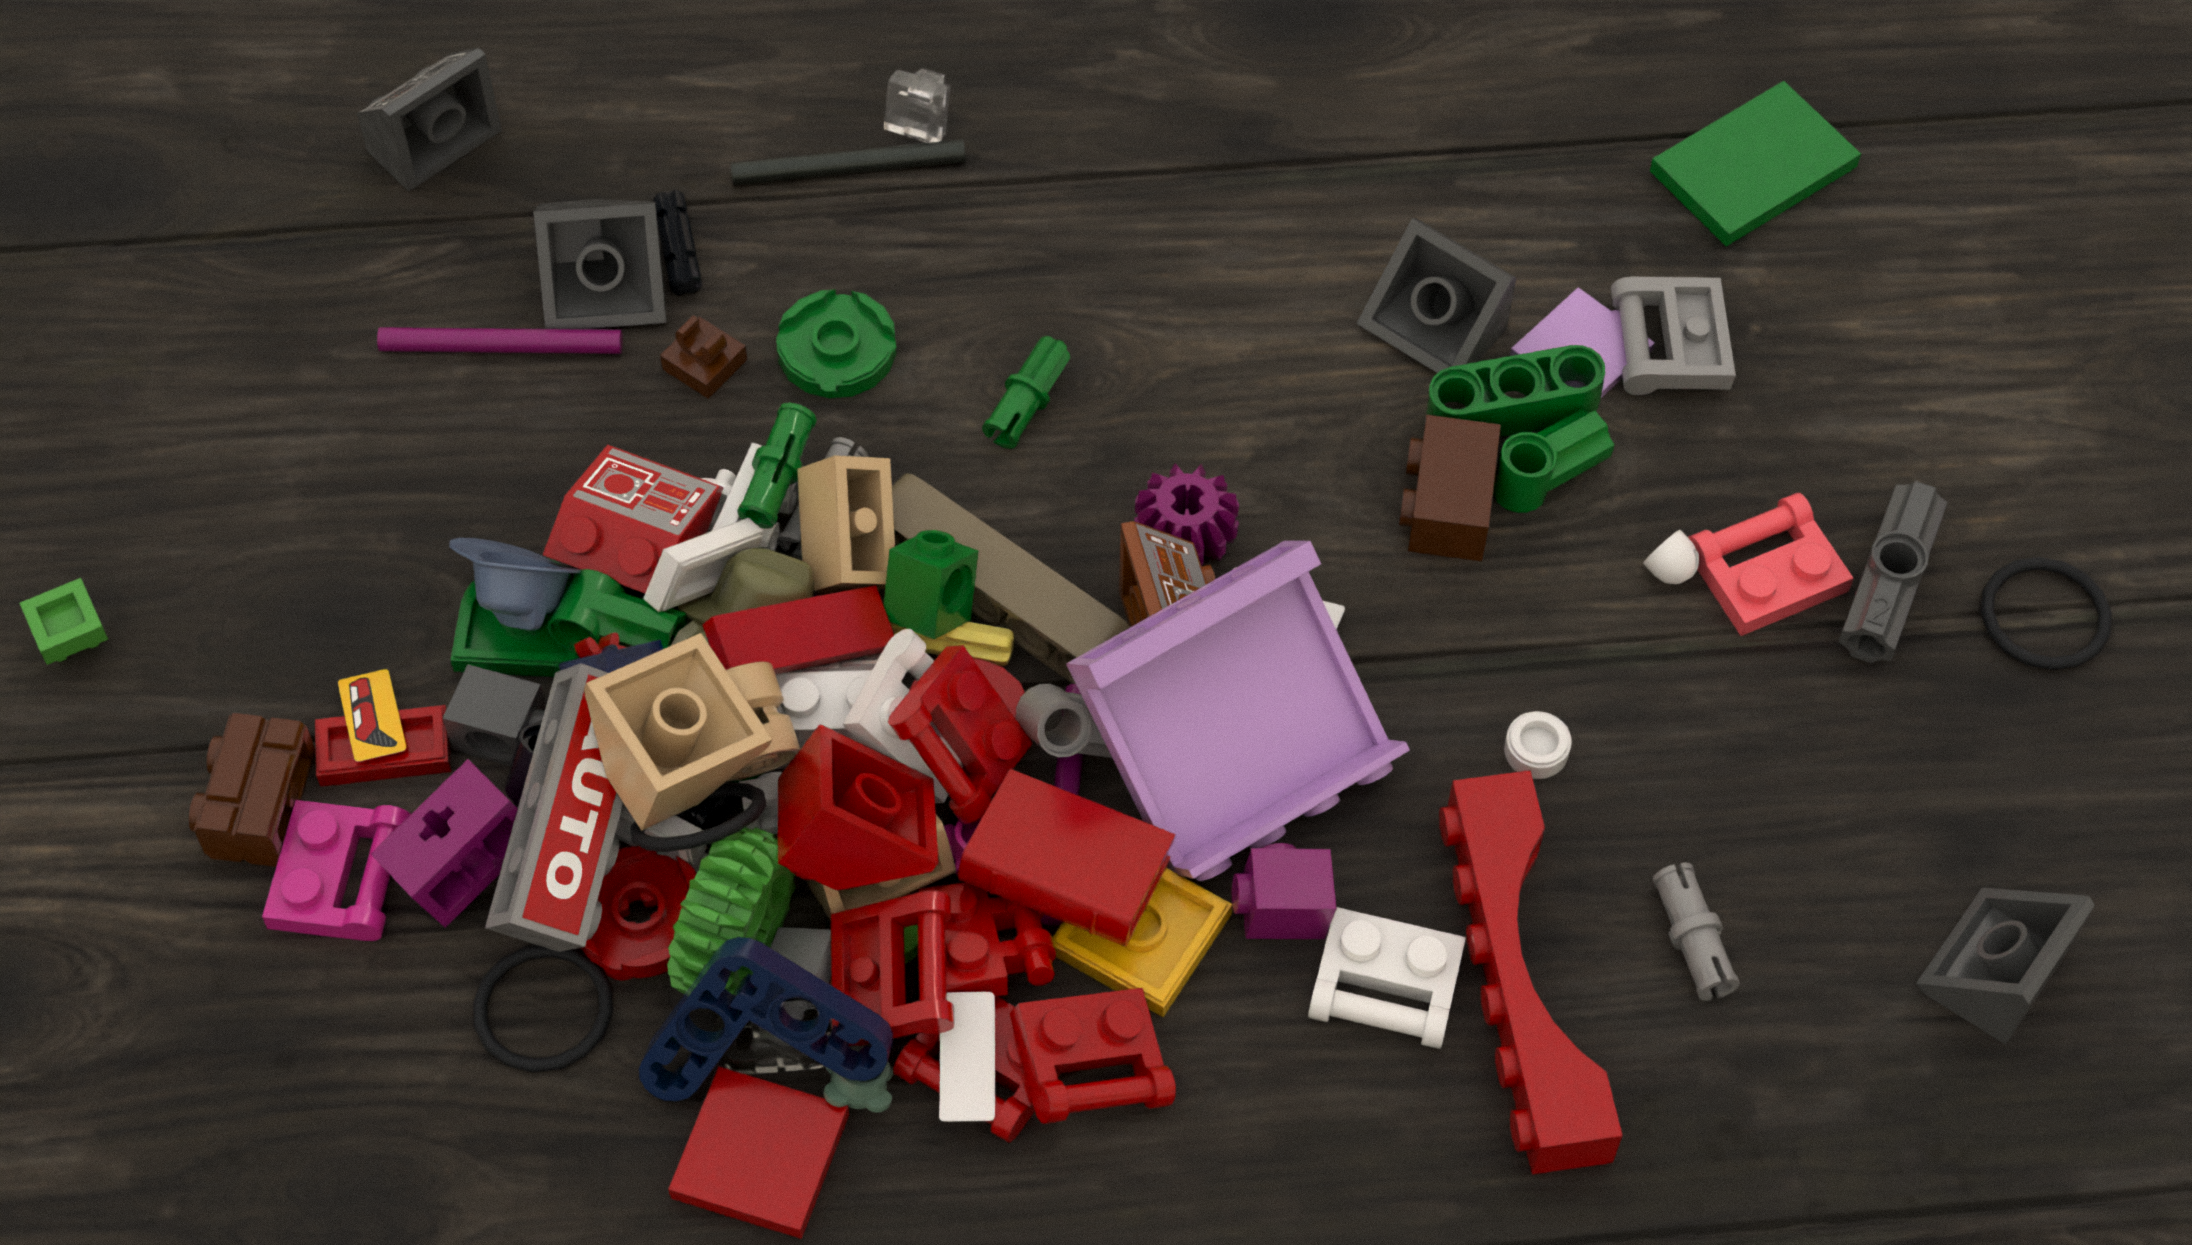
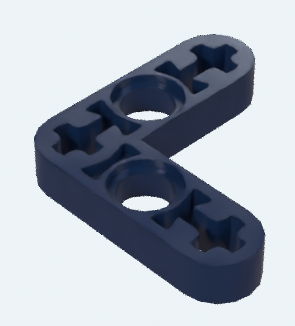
M736 937L727 940L716 950L654 1035L639 1067V1077L648 1092L664 1101H680L689 1098L696 1092L750 1020L840 1076L855 1081H866L875 1078L883 1072L893 1045V1031L888 1022L879 1014L765 944L752 938ZM741 966L749 968L753 972L752 975H746L736 987L734 995H732L725 989L731 972H736ZM793 997L804 998L816 1006L819 1016L810 1021L797 1020L786 1012L783 1002ZM698 1008L710 1009L721 1016L725 1027L715 1032L702 1030L692 1022L689 1013ZM830 1019H834L839 1022L838 1027L834 1025L831 1035L828 1036L825 1032ZM861 1038L871 1044V1047L865 1046L859 1052L849 1047V1043L855 1044ZM682 1045L689 1051L684 1066L677 1068L674 1073L666 1070L663 1065H668L673 1060Z

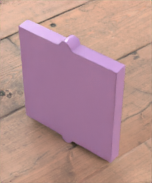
M1579 287L1511 348L1510 356L1569 345H1583L1592 348L1600 354L1605 363V378L1601 398L1622 379V369L1627 365L1620 311H1610ZM1648 338L1649 351L1651 352L1654 349L1655 342ZM1579 381L1564 382L1568 386L1574 388H1582L1586 386L1585 384Z

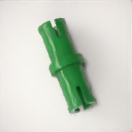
M789 402L783 403L779 407L777 418L766 445L756 450L751 463L755 472L745 497L737 510L742 520L749 518L763 529L772 528L776 524L777 515L789 485L798 482L797 471L798 468L803 467L800 458L811 430L817 422L816 415L805 406Z

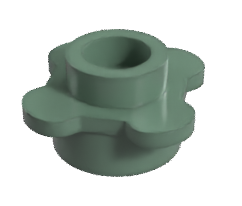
M856 1045L850 1046L852 1050H855L857 1052H859L863 1047H865ZM888 1061L883 1072L875 1078L866 1081L847 1079L826 1067V1070L831 1074L830 1083L825 1086L823 1095L825 1100L836 1107L848 1105L849 1108L853 1109L867 1108L876 1113L883 1112L890 1107L892 1096L887 1091V1081L893 1076V1067Z

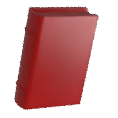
M1009 769L963 851L958 870V879L989 891L990 894H996L1088 931L1091 935L1095 934L1127 947L1170 862L1171 856L1167 854L1176 834Z

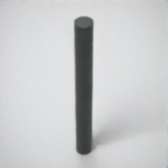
M963 139L731 162L733 186L964 163L966 158Z

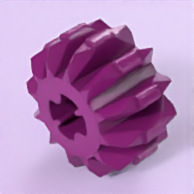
M1175 462L1170 470L1169 478L1152 473L1147 483V490L1139 491L1135 499V513L1137 517L1134 518V521L1193 542L1201 565H1203L1204 556L1221 561L1222 556L1226 552V544L1234 543V539L1238 535L1239 522L1236 520L1239 512V502L1236 499V494L1227 492V483L1225 482L1224 475L1205 479L1206 471L1202 464L1192 474H1184Z

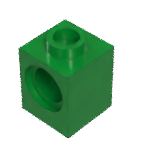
M937 530L921 531L915 537L890 548L884 595V608L889 622L936 639L970 621L979 551L957 543L952 535Z

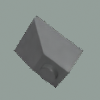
M594 199L539 203L533 213L545 329H591L667 322L656 202Z

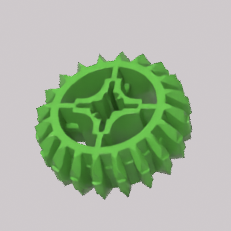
M745 827L733 835L712 843L709 855L701 859L700 867L694 880H690V888L686 898L680 903L682 907L680 915L673 926L675 931L674 938L668 947L671 957L667 967L671 987L685 994L716 950L727 940L736 937L752 938L769 948L771 947L778 927H783L785 917L791 909L789 905L790 898L796 888L794 883L795 875L788 868L778 864V838L775 837V834L757 827L754 829ZM741 966L736 972L732 971L725 989L734 995L736 987L748 974L752 975L753 972L744 966Z

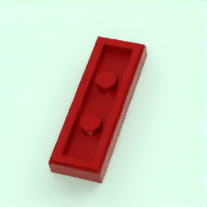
M876 585L715 615L702 624L710 647L726 670L748 663L769 662L773 666L775 675L880 654L894 636Z

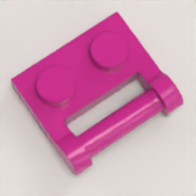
M295 800L262 915L267 929L361 941L379 940L382 937L386 922V916L381 911L391 875L371 853L411 814L405 809L392 805H381L375 809ZM360 837L373 839L356 903L347 909H343L341 904Z

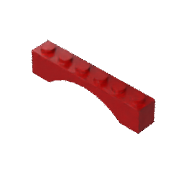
M1531 770L1453 780L1448 806L1440 807L1439 809L1440 831L1444 845L1455 846L1459 865L1453 866L1455 896L1459 905L1468 904L1473 924L1467 925L1466 930L1468 951L1473 965H1483L1487 985L1481 986L1482 1011L1488 1026L1497 1025L1501 1041V1047H1496L1495 1049L1498 1079L1502 1088H1512L1516 1110L1510 1111V1128L1515 1149L1517 1152L1527 1151L1532 1174L1613 1163L1623 1135L1607 1072L1582 1053L1552 1020L1533 988L1522 957L1517 922L1519 894L1526 877L1537 860L1545 830Z

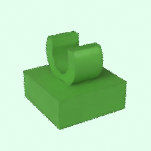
M81 578L19 603L47 665L55 661H64L67 659V656L89 647L91 649L95 648L101 642L108 640Z

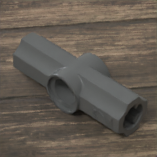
M1914 481L1906 485L1896 484L1838 641V643L1847 648L1850 656L1872 664L1879 660L1891 661L1894 656L1911 605L1928 565V558L1948 503L1940 497L1935 487Z

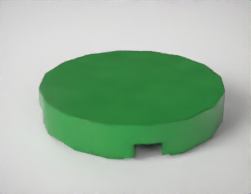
M836 289L820 290L801 298L783 314L778 326L779 333L776 337L778 363L790 382L806 393L825 398L853 397L874 388L890 372L897 354L894 322L886 309L868 295L851 291L850 296L846 294L836 295Z

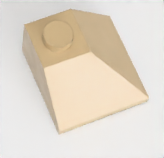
M702 633L587 682L584 687L606 777L641 831L701 803L768 748L773 740Z

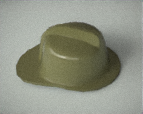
M751 548L743 550L726 562L713 592L677 607L679 611L685 612L688 618L705 623L710 617L814 597L813 571L806 562L770 549Z

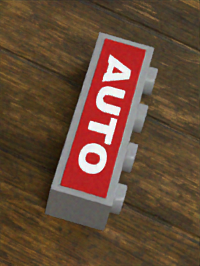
M582 663L555 673L485 929L557 952L585 947L586 941L592 938L599 926L602 904L597 900L603 877L611 871L618 856L619 839L615 837L620 813L626 809V806L606 777L584 693V687L587 682L608 673Z

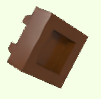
M694 315L676 331V339L660 354L661 365L664 371L708 399L747 361L746 345L700 316L697 318Z

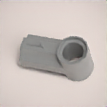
M1038 684L1028 689L1021 696L1016 707V720L1028 737L1048 754L1056 757H1070L1079 753L1112 758L1081 694L1065 692L1060 687L1052 684ZM1063 709V717L1059 725L1050 731L1044 732L1047 718L1054 711Z

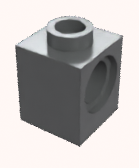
M467 664L442 719L453 751L511 767L521 730L527 725L534 724L543 719L546 704L541 684Z

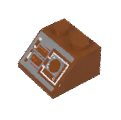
M1135 521L1121 523L1119 594L1130 627L1215 580L1211 565L1201 566L1193 542Z

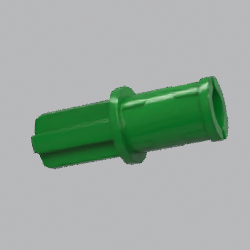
M1050 336L1040 338L1018 374H1011L1006 379L1005 388L1007 391L989 419L982 425V431L987 438L992 437L995 430L1000 431L993 441L996 445L1006 449H1014L1036 411L1045 409L1049 404L1050 397L1048 392L1070 359L1067 345L1063 341L1055 340Z

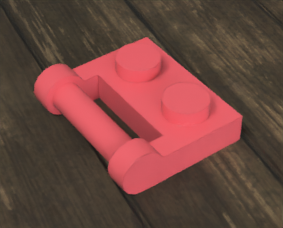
M1794 493L1778 501V507L1715 533L1703 530L1688 536L1699 553L1698 572L1740 636L1847 593L1854 579L1814 521L1812 508L1808 500L1801 493ZM1786 530L1794 540L1791 543L1730 568L1722 557Z

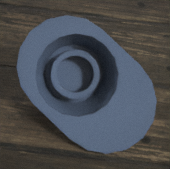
M455 538L450 540L449 547L473 562L476 598L479 606L492 611L498 621L507 627L533 631L539 629L545 615L553 614L558 606L569 574L580 573V569L563 567L542 555L506 543L477 538Z

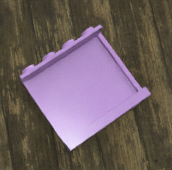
M1283 541L1066 663L1143 821L1176 834L1167 854L1171 856L1167 868L1180 876L1204 881L1221 874L1232 865L1230 857L1248 846L1251 848H1261L1275 842L1286 833L1285 824L1302 814L1310 817L1327 811L1340 801L1337 793L1356 782L1358 785H1365L1381 779L1392 771L1391 761L1410 751L1406 742L1388 739L1309 574L1310 570L1321 565L1311 541Z

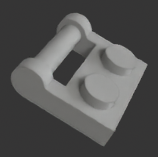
M1631 276L1618 279L1612 284V305L1616 310L1620 311L1627 363L1622 369L1624 390L1631 395H1646L1657 389H1731L1736 373L1721 278ZM1645 306H1659L1666 360H1651L1643 309Z

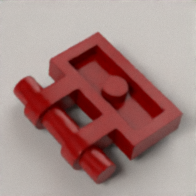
M966 882L918 889L919 892H944L951 898V919L945 923L947 992H992L995 997L1008 995L1007 975L1026 972L1028 981L1036 986L1045 985L1052 981L1055 975L1052 962L1055 960L1056 951L1051 934L1042 927L1041 919L1044 916L1043 913L1003 897L989 899L986 890ZM1016 928L1017 936L1014 940L999 942L997 931Z

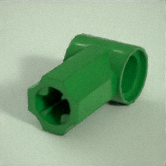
M1581 409L1538 433L1520 432L1511 435L1503 444L1495 471L1493 496L1497 503L1505 509L1516 513H1527L1536 510L1543 504L1548 491L1610 458L1614 450V443L1610 438L1607 423L1595 410L1587 412Z
M583 569L580 570V573L574 574L548 622L547 629L550 636L558 644L575 653V643L591 637L598 644L601 637L616 632L619 636V645L625 646L630 650L640 648L642 652L637 658L640 660L669 647L678 631L687 625V616L685 612L672 608L658 612L644 599L626 594L624 588L610 576L596 570Z

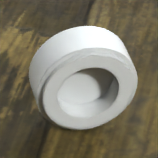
M1528 712L1520 715L1510 724L1504 744L1505 757L1509 765L1516 772L1531 770L1533 779L1548 778L1560 772L1566 765L1571 749V735L1567 726L1556 716L1546 712Z

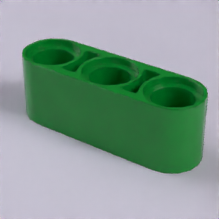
M1569 345L1451 366L1440 370L1432 378L1429 385L1427 415L1500 424L1499 437L1546 429L1581 409L1587 412L1594 410L1597 412L1605 378V363L1600 354L1592 348L1583 345ZM1579 381L1585 384L1586 386L1582 388H1574L1568 386L1564 382ZM1517 391L1523 393L1526 397L1511 398L1504 393ZM1459 402L1466 407L1463 409H1451L1444 404Z

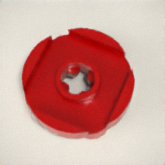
M639 846L619 849L617 859L611 871L603 877L597 900L602 904L601 920L595 934L586 941L585 947L581 949L592 962L602 967L605 974L613 980L625 981L633 977L645 978L668 971L667 964L671 957L668 947L675 933L673 926L680 915L682 908L680 903L685 900L689 891L690 880H694L697 874L694 868L680 857L676 856V861L669 856L659 855L656 851L645 850ZM636 900H641L645 907H653L655 905L658 907V910L650 915V920L644 923L636 924L635 921L628 922L623 918L630 914L629 904Z

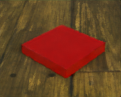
M718 1066L669 1186L670 1198L802 1239L849 1117L848 1105L836 1107L828 1103L825 1098Z

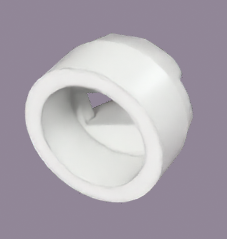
M1678 530L1657 547L1643 564L1656 578L1664 583L1681 584L1692 578L1697 571L1699 553L1693 542L1681 530Z

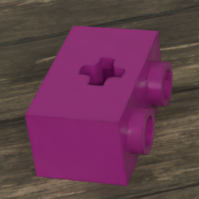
M467 759L371 855L412 899L446 928L500 874L518 808Z

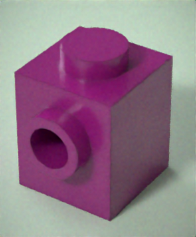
M1274 843L1262 848H1251L1243 873H1235L1232 881L1233 912L1244 915L1245 939H1325L1337 910L1331 849H1297L1295 846L1286 843Z

